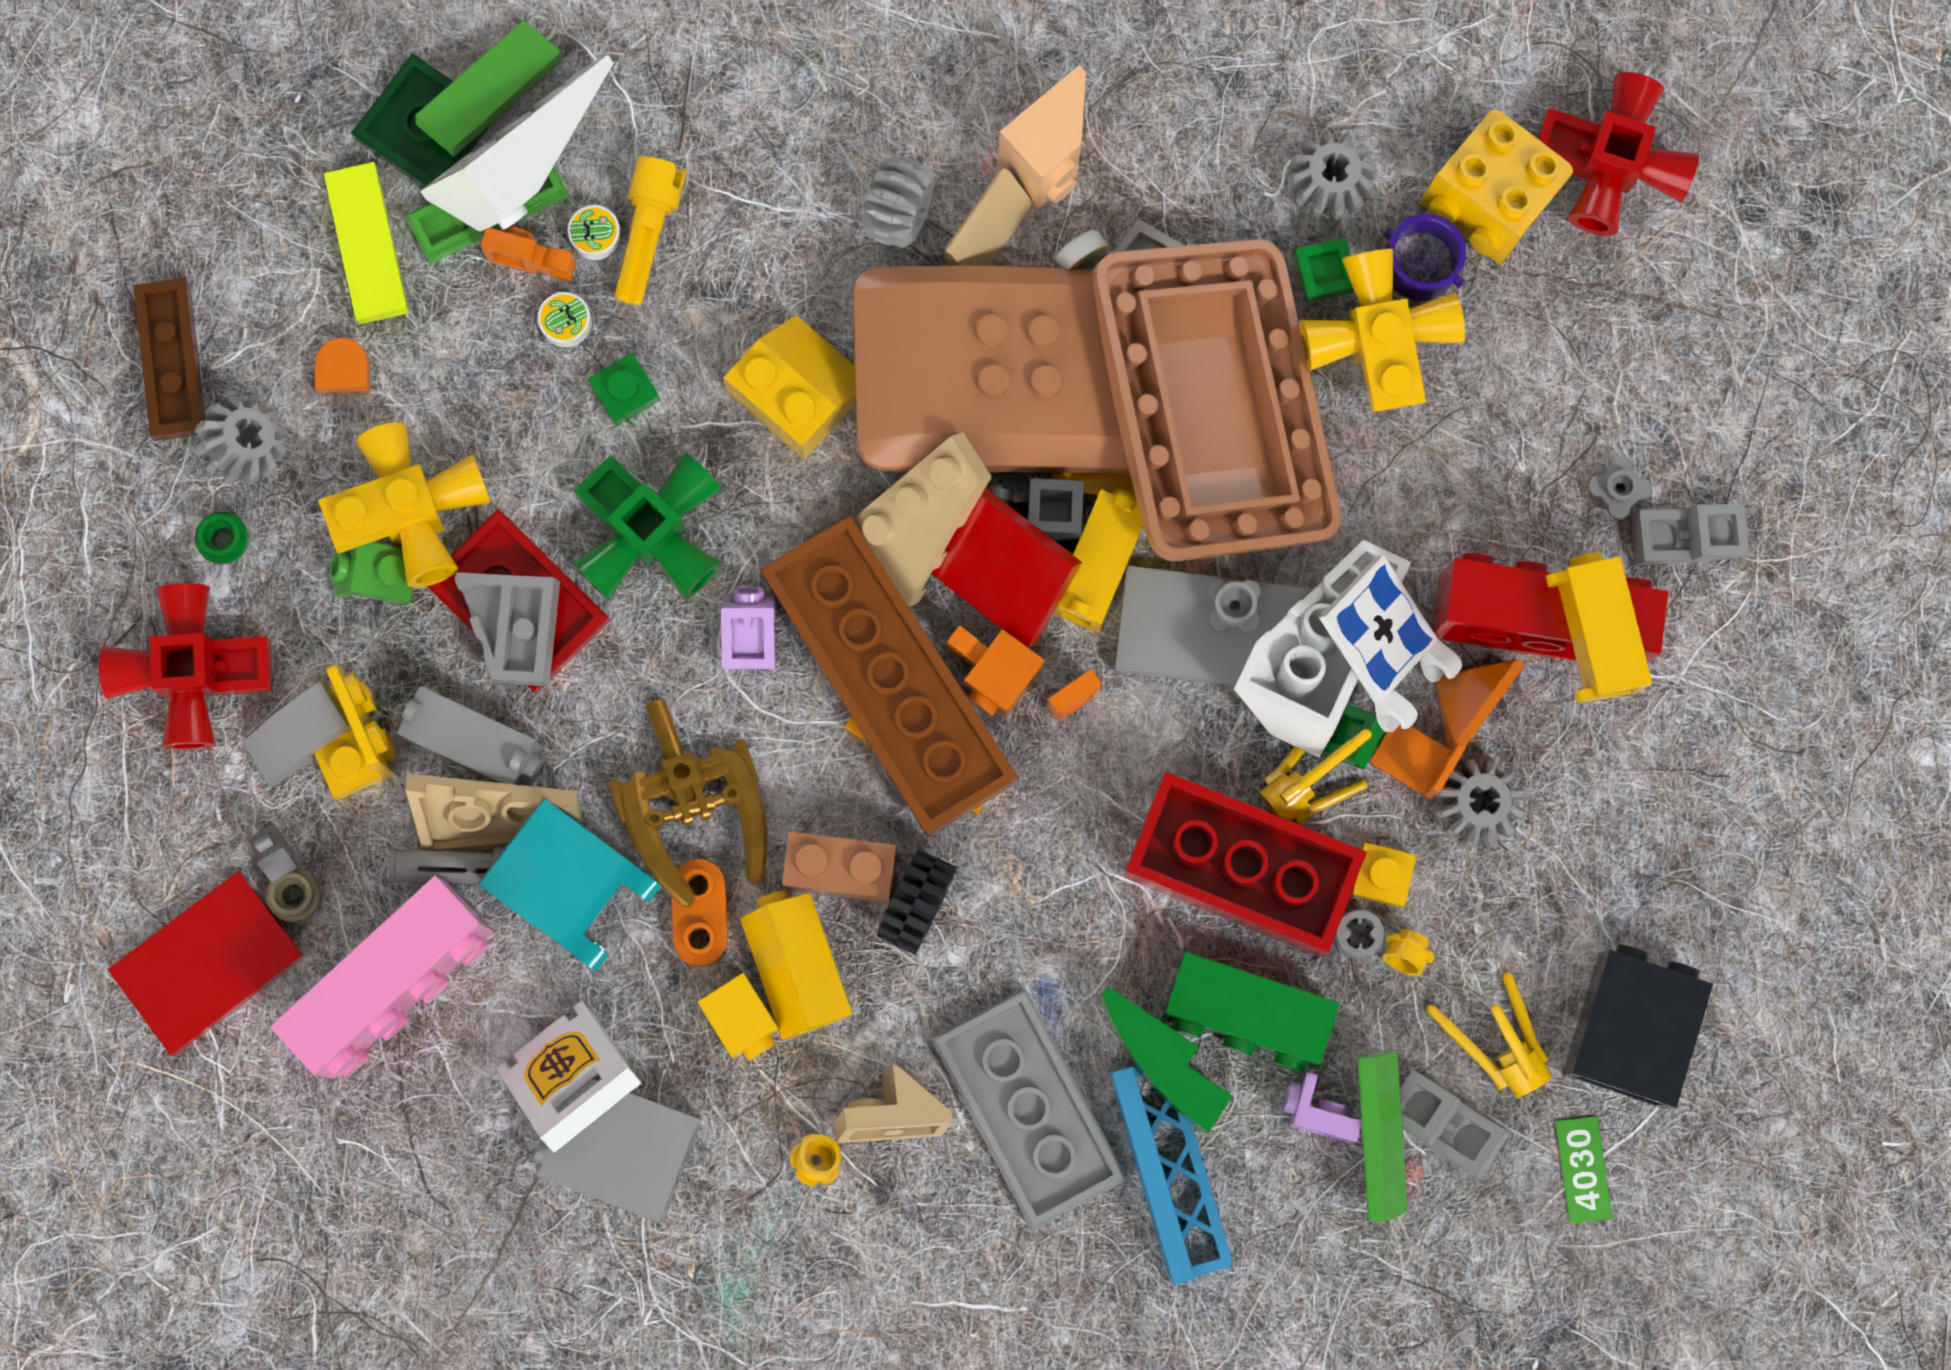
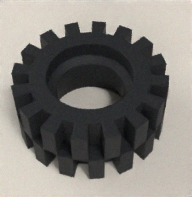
M918 849L891 899L876 936L916 955L946 896L957 867Z

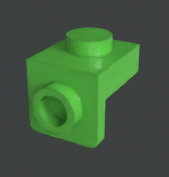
M371 542L340 554L337 551L333 554L329 567L330 581L334 582L333 596L346 598L355 595L400 605L411 603L413 588L408 587L406 583L402 548Z

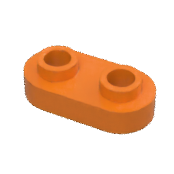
M694 859L685 862L677 870L688 884L696 876L705 877L708 881V889L702 895H695L694 903L689 908L681 906L672 897L673 944L678 956L687 964L694 967H708L717 963L724 956L728 946L727 886L723 873L715 864L704 859ZM699 929L706 930L710 935L709 944L703 949H695L690 943L692 933Z

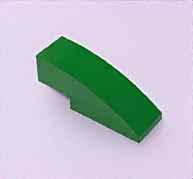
M1107 986L1100 995L1099 1000L1112 1030L1129 1059L1149 1085L1177 1113L1203 1133H1209L1233 1095L1188 1066L1199 1046Z

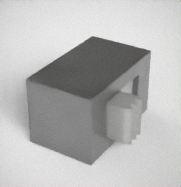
M274 823L248 839L256 863L271 883L297 868L289 844Z

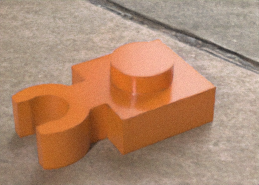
M509 226L502 231L493 228L485 230L480 247L487 261L536 275L538 272H542L553 278L571 282L577 263L575 260H572L573 253L559 248L540 246L536 240L532 239L533 235L518 227Z

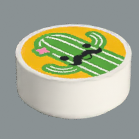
M588 205L577 210L571 217L568 224V237L573 249L580 256L589 260H601L609 257L618 248L621 241V229L616 216L609 209L600 205Z
M1090 230L1066 244L1056 255V262L1060 268H1066L1067 270L1085 269L1097 261L1108 250L1109 246L1098 230Z
M559 292L549 296L542 303L538 312V324L544 337L556 346H575L581 343L591 330L592 318L588 306L582 298L573 293Z

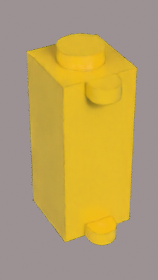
M1114 488L1112 493L1100 490L1073 554L1082 561V564L1053 615L1099 634L1144 527L1135 494L1119 488Z
M1594 552L1570 559L1571 567H1567L1564 571L1547 575L1546 580L1548 587L1558 586L1584 688L1575 692L1577 703H1590L1642 691L1653 683L1621 557L1603 560L1601 552Z
M781 890L757 899L759 909L741 917L740 920L776 1025L779 1028L781 1039H792L853 1015L811 893L789 898L787 890Z

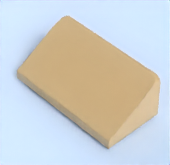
M1003 168L998 171L946 246V266H991L1031 209L1032 202L1030 197L1007 169Z

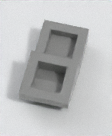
M1701 504L1688 509L1638 510L1630 514L1635 565L1706 562L1743 558L1750 555L1744 504Z
M319 681L273 714L243 741V744L269 787H274L315 760L314 753L349 731L351 726L327 683Z
M1413 1069L1400 1087L1402 1129L1480 1180L1509 1137L1507 1131L1464 1105L1458 1097Z

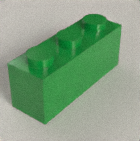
M1185 951L1180 957L1161 1016L1172 1019L1170 1028L1177 1032L1201 1039L1205 1030L1223 1036L1224 1039L1221 1046L1252 1056L1256 1047L1274 1053V1064L1304 1073L1306 1064L1313 1067L1321 1065L1340 1003Z

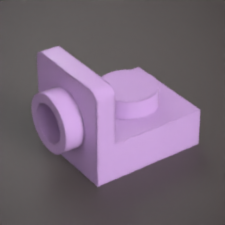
M742 586L734 588L732 593L723 594L720 608L722 669H775L776 603L773 593H764V589L761 587Z
M1304 1072L1301 1074L1299 1082L1290 1081L1283 1104V1112L1291 1114L1288 1126L1348 1143L1358 1141L1362 1123L1360 1120L1349 1117L1350 1107L1322 1099L1319 1100L1318 1108L1310 1106L1318 1077L1317 1074Z

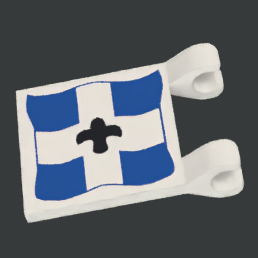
M1384 554L1376 556L1319 617L1375 703L1377 722L1386 732L1395 731L1399 725L1403 729H1408L1417 719L1418 713L1414 706L1393 689L1420 660L1422 672L1428 681L1431 682L1439 681L1444 674L1448 679L1454 678L1462 668V662L1458 655L1438 640Z

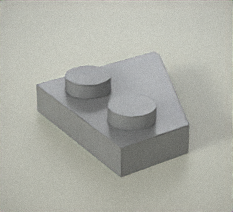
M456 572L455 582L458 589L463 592L472 616L469 620L476 638L481 641L483 646V658L491 680L500 684L549 686L560 581L553 577Z

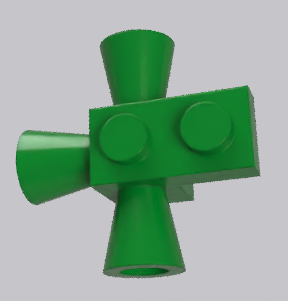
M685 452L656 494L645 482L640 484L610 455L573 492L615 535L573 561L572 565L609 601L638 558L648 568L658 561L684 600L690 599L714 577L722 563L682 537L686 529L680 517L720 492L722 488L699 462Z

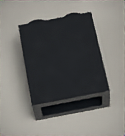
M1618 944L1616 951L1609 949L1598 954L1562 1075L1663 1109L1677 1108L1713 983L1698 979L1700 970L1694 967L1669 961L1667 968L1647 962L1649 953L1631 946Z

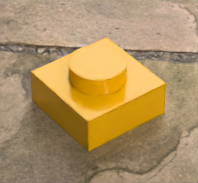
M1364 842L1361 850L1366 851L1367 854L1351 896L1398 908L1405 907L1416 855Z

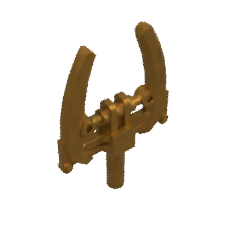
M658 699L648 703L646 709L664 761H662L658 772L645 776V770L638 771L633 774L629 782L621 784L619 780L613 779L608 785V790L612 795L621 824H626L633 844L647 869L662 888L681 906L685 908L691 907L695 899L694 891L675 867L657 831L662 828L664 823L673 820L675 823L682 821L685 828L693 825L692 817L700 815L703 822L708 821L711 818L710 812L716 810L715 807L725 804L728 807L736 806L745 846L746 878L750 884L759 885L763 881L765 873L767 826L764 806L756 783L759 782V778L747 748V742L740 739L735 743V748L731 750L719 746L707 750L709 757L702 759L694 757L692 752L685 754L666 700ZM720 778L725 779L727 786L723 789L722 793L713 796L710 793L703 794L702 791L707 782ZM665 796L676 802V804L670 806L669 810L661 812L657 809H650L648 801Z

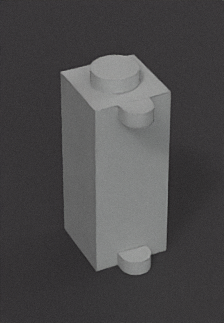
M422 686L419 687L414 699L407 703L402 714L403 721L396 732L404 741L491 782L531 786L536 780L544 762V757L539 755L542 746L535 739Z

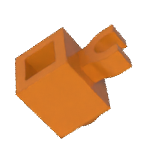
M960 625L947 641L948 646L946 649L973 666V669L964 679V689L970 692L967 697L976 709L991 718L997 712L1006 719L1044 668L1045 660L1003 629L989 647L985 646Z

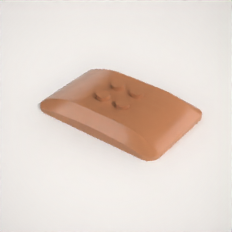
M1254 239L1122 251L1106 255L1096 264L1093 271L1096 308L1123 447L1142 522L1151 548L1158 556L1168 561H1183L1319 543L1331 538L1341 525V508L1312 378L1308 370L1307 356L1300 333L1287 266L1282 252L1267 240Z
M893 266L870 268L861 273L855 281L852 300L857 448L863 461L878 470L910 471L950 436L964 432L988 472L1130 474L1102 344L1093 287L1094 270L1019 266Z

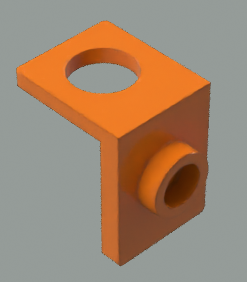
M1399 725L1395 731L1386 732L1369 764L1431 800L1442 790L1466 747L1459 743L1453 749H1449L1412 726L1408 729H1403Z

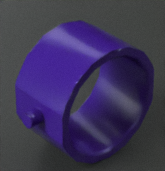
M1419 214L1404 220L1396 231L1388 227L1384 232L1383 236L1389 239L1385 249H1393V289L1398 294L1411 300L1428 301L1445 294L1452 284L1460 288L1464 283L1465 279L1459 273L1466 261V244L1461 232L1449 220L1436 214ZM1413 233H1428L1439 238L1448 247L1452 256V273L1445 279L1434 283L1419 282L1408 277L1400 269L1395 257V244L1403 237Z

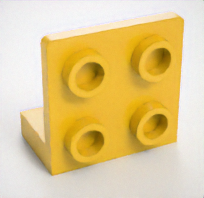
M335 663L326 667L332 685H329V688L342 707L351 729L314 753L333 799L338 801L396 775L390 760L398 756L386 729H380L377 722L372 721L369 712L376 710L377 707L365 681H359L354 672L348 674Z

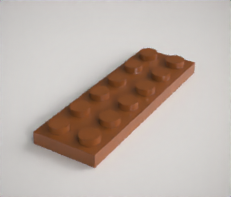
M850 515L760 569L765 582L927 838L1018 783V776Z

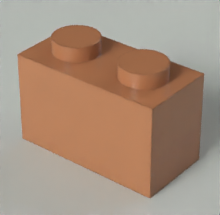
M789 831L782 887L784 890L792 892H810L816 895L890 904L897 847L893 844Z

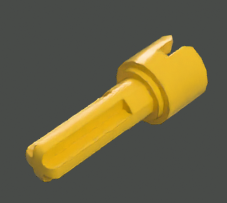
M648 156L637 157L627 196L631 200L632 206L635 207L615 291V299L629 305H640L642 303L665 216L678 211L688 171L684 168L676 171L677 169L673 162Z

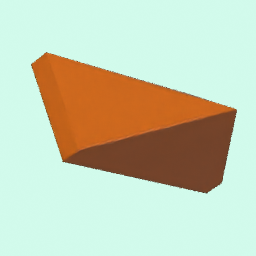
M1514 659L1460 671L1454 678L1448 679L1446 675H1443L1439 681L1435 682L1444 741L1447 748L1453 749L1459 743L1466 747L1525 665L1522 662Z

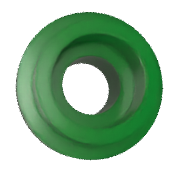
M216 512L205 517L198 525L195 533V544L199 553L209 562L218 565L231 564L240 559L246 552L249 545V532L244 522L236 515L229 512ZM222 531L231 532L232 540L230 544L224 548L216 547V536Z

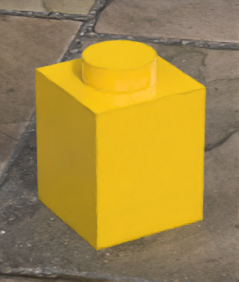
M744 973L697 1002L732 1058L736 1059L744 1054L749 1062L775 1045L771 1036L777 1033L779 1028Z

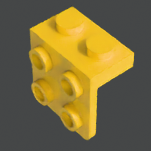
M1492 110L1437 173L1419 204L1425 207L1430 214H1436L1449 220L1461 232L1462 237L1470 242L1475 251L1483 256L1490 257L1501 266L1527 229L1570 178L1573 168L1569 162L1502 111Z

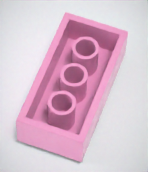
M435 875L277 1019L270 1028L314 1076L335 1079L341 1074L344 1078H347L369 1059V1055L365 1050L379 1037L387 1041L409 1022L410 1019L405 1013L419 1000L422 999L427 1004L445 990L450 984L446 976L462 962L467 967L486 952L490 947L486 939L494 930L451 884Z

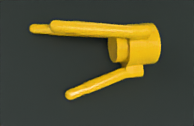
M1368 729L1362 730L1303 777L1297 771L1287 776L1288 772L1305 752L1294 746L1280 765L1263 778L1267 786L1258 792L1261 799L1274 815L1289 821L1294 819L1300 825L1313 814L1365 790L1368 787V783L1365 780H1360L1308 803L1315 796L1310 786L1370 739L1371 731Z
M1510 972L1503 974V981L1525 1041L1520 1042L1501 1006L1494 1004L1491 1007V1012L1510 1047L1497 1057L1502 1065L1501 1067H1498L1435 1005H1428L1426 1012L1491 1077L1498 1091L1508 1086L1515 1098H1519L1536 1090L1552 1078V1074L1545 1064L1549 1059L1537 1040L1520 991Z

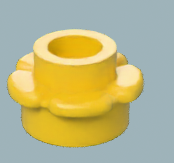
M1401 929L1398 934H1388L1385 937L1386 949L1382 958L1388 966L1400 973L1420 976L1426 964L1433 963L1435 959L1434 953L1427 949L1429 940L1416 931Z
M809 1134L801 1139L800 1144H795L792 1147L789 1161L790 1165L796 1169V1177L803 1184L808 1186H815L817 1183L828 1185L840 1173L839 1165L842 1161V1155L838 1144L832 1138L822 1134ZM813 1156L820 1159L819 1165H814L811 1162Z

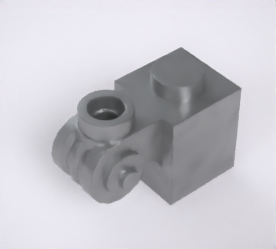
M1031 478L1029 493L1018 495L1014 494L1013 490L1006 489L1004 484H994L993 486L986 487V489L1059 545L1077 546L1082 529L1084 481Z

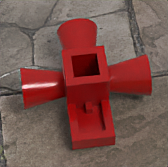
M1635 72L1615 74L1611 109L1605 112L1598 124L1548 108L1537 139L1571 164L1573 176L1588 180L1586 187L1568 216V221L1578 229L1601 236L1616 235L1619 229L1622 192L1628 194L1638 179L1679 203L1684 201L1695 176L1700 154L1650 148L1656 127L1646 124L1664 92V87L1657 80Z
M177 583L156 588L167 635L149 636L150 652L102 646L100 650L99 677L102 692L106 699L150 687L154 692L166 699H170L161 746L163 749L197 750L216 746L204 696L273 692L270 638L261 636L213 640L203 633L211 589L208 585Z

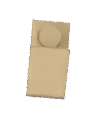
M891 1063L882 1076L885 1105H881L880 1100L876 1098L852 1101L848 1103V1107L843 1108L834 1121L836 1143L939 1137L953 1123L951 1110L899 1066Z

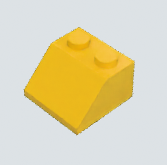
M797 315L759 338L723 377L727 393L804 460L856 405L854 364Z

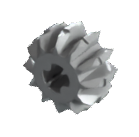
M1329 130L1322 133L1320 144L1307 138L1303 141L1301 147L1303 154H1294L1292 156L1290 167L1296 172L1290 175L1288 186L1292 189L1301 190L1296 198L1298 206L1307 205L1311 201L1315 204L1312 214L1315 219L1322 216L1325 208H1330L1331 215L1336 221L1342 219L1345 207L1357 213L1363 206L1362 197H1371L1375 189V185L1369 178L1373 177L1377 171L1376 163L1363 161L1369 151L1367 144L1360 145L1355 149L1349 147L1352 141L1350 132L1342 136L1340 143L1334 142L1333 135ZM1325 169H1328L1329 175L1332 174L1333 170L1339 172L1342 175L1340 181L1336 182L1335 176L1332 181L1324 178Z
M892 156L884 160L880 165L879 171L874 173L872 185L868 189L867 200L863 205L865 211L861 220L865 235L875 238L876 242L890 247L895 245L905 248L916 241L918 232L922 231L925 218L929 215L928 210L933 200L932 192L935 187L932 169L922 166L921 162L907 157L902 159Z
M236 394L228 396L223 401L222 406L218 403H213L205 410L207 420H202L196 425L195 433L204 440L195 447V453L209 455L212 459L206 465V472H215L219 467L223 469L224 484H232L240 477L246 486L253 485L259 480V475L269 477L277 470L275 460H280L286 454L287 448L277 440L286 434L287 427L272 425L270 420L276 415V408H269L263 413L258 411L257 396L249 397L244 404L241 403ZM239 434L246 440L243 446L238 444L235 439Z
M1473 758L1465 760L1463 762V774L1453 769L1447 780L1451 787H1443L1440 793L1435 796L1440 800L1449 802L1448 806L1435 811L1436 818L1445 819L1452 816L1455 823L1447 828L1446 835L1452 838L1462 829L1466 830L1464 846L1468 848L1476 845L1480 835L1487 848H1492L1498 844L1497 832L1506 838L1512 837L1516 833V829L1509 819L1521 820L1526 815L1525 809L1511 804L1512 801L1525 796V789L1523 787H1516L1509 790L1506 783L1513 779L1515 772L1512 769H1508L1500 774L1499 777H1496L1497 764L1495 759L1489 758L1482 766L1481 773ZM1484 793L1490 799V802L1485 807L1490 808L1491 812L1483 810L1477 814L1470 807V804L1475 802V799L1469 798L1471 794L1476 797Z

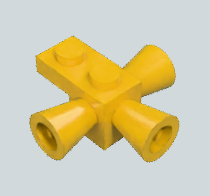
M1393 249L1375 250L1343 258L1342 262L1360 307L1345 314L1347 321H1299L1300 333L1307 356L1308 370L1312 371L1353 354L1354 364H1362L1371 413L1425 403L1426 399L1415 343H1464L1465 323L1458 295L1456 292H1452L1409 309L1407 298L1392 301Z
M385 423L365 431L356 439V444L378 479L318 500L337 553L340 554L389 536L395 547L402 546L408 587H427L448 579L457 572L458 567L437 535L445 531L438 511L491 503L474 455H469L431 479L426 480L420 464L412 467L407 426L404 423Z

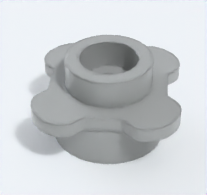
M1616 457L1611 461L1610 469L1602 476L1596 475L1590 479L1588 490L1592 496L1597 498L1600 505L1608 510L1611 517L1623 519L1629 515L1630 507L1638 500L1649 498L1652 486L1647 479H1640L1632 470V463L1628 458ZM1616 484H1623L1624 492H1618L1615 488Z
M1218 579L1210 585L1208 593L1213 599V612L1209 615L1208 622L1214 630L1221 632L1227 627H1241L1245 632H1252L1259 627L1261 617L1256 612L1258 605L1257 599L1261 595V588L1255 581L1246 580L1244 582L1235 581L1227 583L1223 579ZM1232 601L1239 603L1240 607L1238 610L1230 608Z

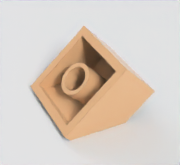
M1080 65L1000 130L998 166L1012 173L1037 209L1049 200L1054 204L1058 203L1077 184L1074 179L1077 177L1079 169L1086 72Z

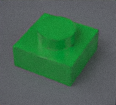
M1346 237L1295 248L1293 255L1306 303L1354 292L1342 262L1343 258L1351 256Z
M633 352L588 378L591 387L616 427L661 401L659 394Z
M1346 705L1334 733L1321 754L1324 757L1330 756L1362 730L1368 729L1372 734L1370 739L1342 761V763L1364 770L1384 733V730L1377 722L1376 713Z

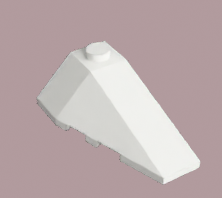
M606 55L581 69L539 100L533 106L535 109L533 113L531 111L526 112L496 132L495 135L499 139L498 141L493 139L475 152L465 155L420 191L427 201L479 232L497 223L502 230L513 225L528 213L523 204L541 189L613 66V61Z
M1366 540L1361 541L1302 601L1299 600L1271 631L1268 630L1256 641L1234 687L1237 694L1271 735L1316 757H1320L1334 733L1358 680V677L1319 617L1376 556L1385 555L1401 582H1403L1411 564L1410 561Z

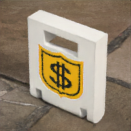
M582 1000L573 1006L577 1015L575 1018L570 1020L563 1014L516 1051L513 1056L517 1060V1064L511 1067L504 1061L496 1067V1070L539 1137L554 1153L641 1084L597 1018ZM597 1074L600 1075L602 1079L564 1110L559 1112L556 1109L559 1104Z

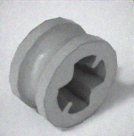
M1351 911L1341 919L1334 937L1335 945L1348 958H1367L1377 952L1383 944L1385 934L1383 924L1370 911ZM1355 920L1356 926L1362 924V921L1370 926L1371 930L1366 935L1371 942L1368 948L1363 949L1362 943L1356 945V948L1348 944L1346 940L1350 937L1351 932L1346 926L1350 921Z

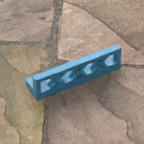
M1136 1066L1112 1072L1109 1074L1170 1284L1178 1285L1194 1280L1197 1276L1234 1266L1192 1123L1177 1112L1178 1121L1167 1116L1165 1113L1170 1105L1166 1101H1164L1159 1111L1144 1103L1136 1077L1142 1076ZM1146 1111L1156 1116L1151 1127ZM1162 1120L1181 1130L1185 1144L1175 1163L1159 1155L1153 1136ZM1187 1153L1194 1174L1181 1167ZM1162 1164L1171 1168L1167 1178H1165ZM1177 1172L1196 1182L1200 1192V1198L1190 1216L1174 1207L1169 1192V1187ZM1203 1206L1209 1226L1197 1220ZM1177 1216L1187 1221L1182 1232ZM1193 1225L1213 1236L1219 1258L1191 1266L1184 1241Z

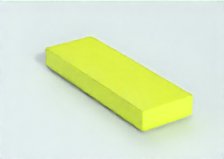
M375 162L324 173L357 323L361 325L409 314L379 172Z

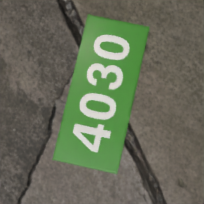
M1598 1116L1555 1121L1570 1224L1613 1219Z

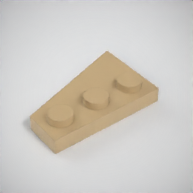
M964 432L950 436L853 518L856 526L909 607L920 602L927 590L924 585L930 574L942 564L947 555L945 548L956 529L964 526L992 477Z
M406 773L405 791L422 850L485 852L494 851V847H506L543 797L584 826L577 791Z

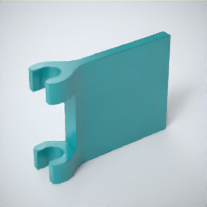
M544 797L477 883L478 886L552 938L595 972L609 954L604 951V947L584 933L623 883L649 903L661 887L655 878L625 858Z

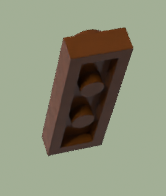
M186 278L133 285L150 437L154 441L197 436L195 433L196 425L200 421L206 420L190 283Z

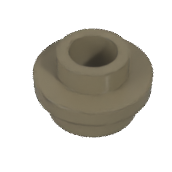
M296 868L275 882L271 883L270 881L266 891L267 905L270 911L281 920L287 922L304 921L311 917L319 907L321 901L319 883L310 873ZM300 886L304 893L303 899L298 905L290 906L286 901V893L291 887Z

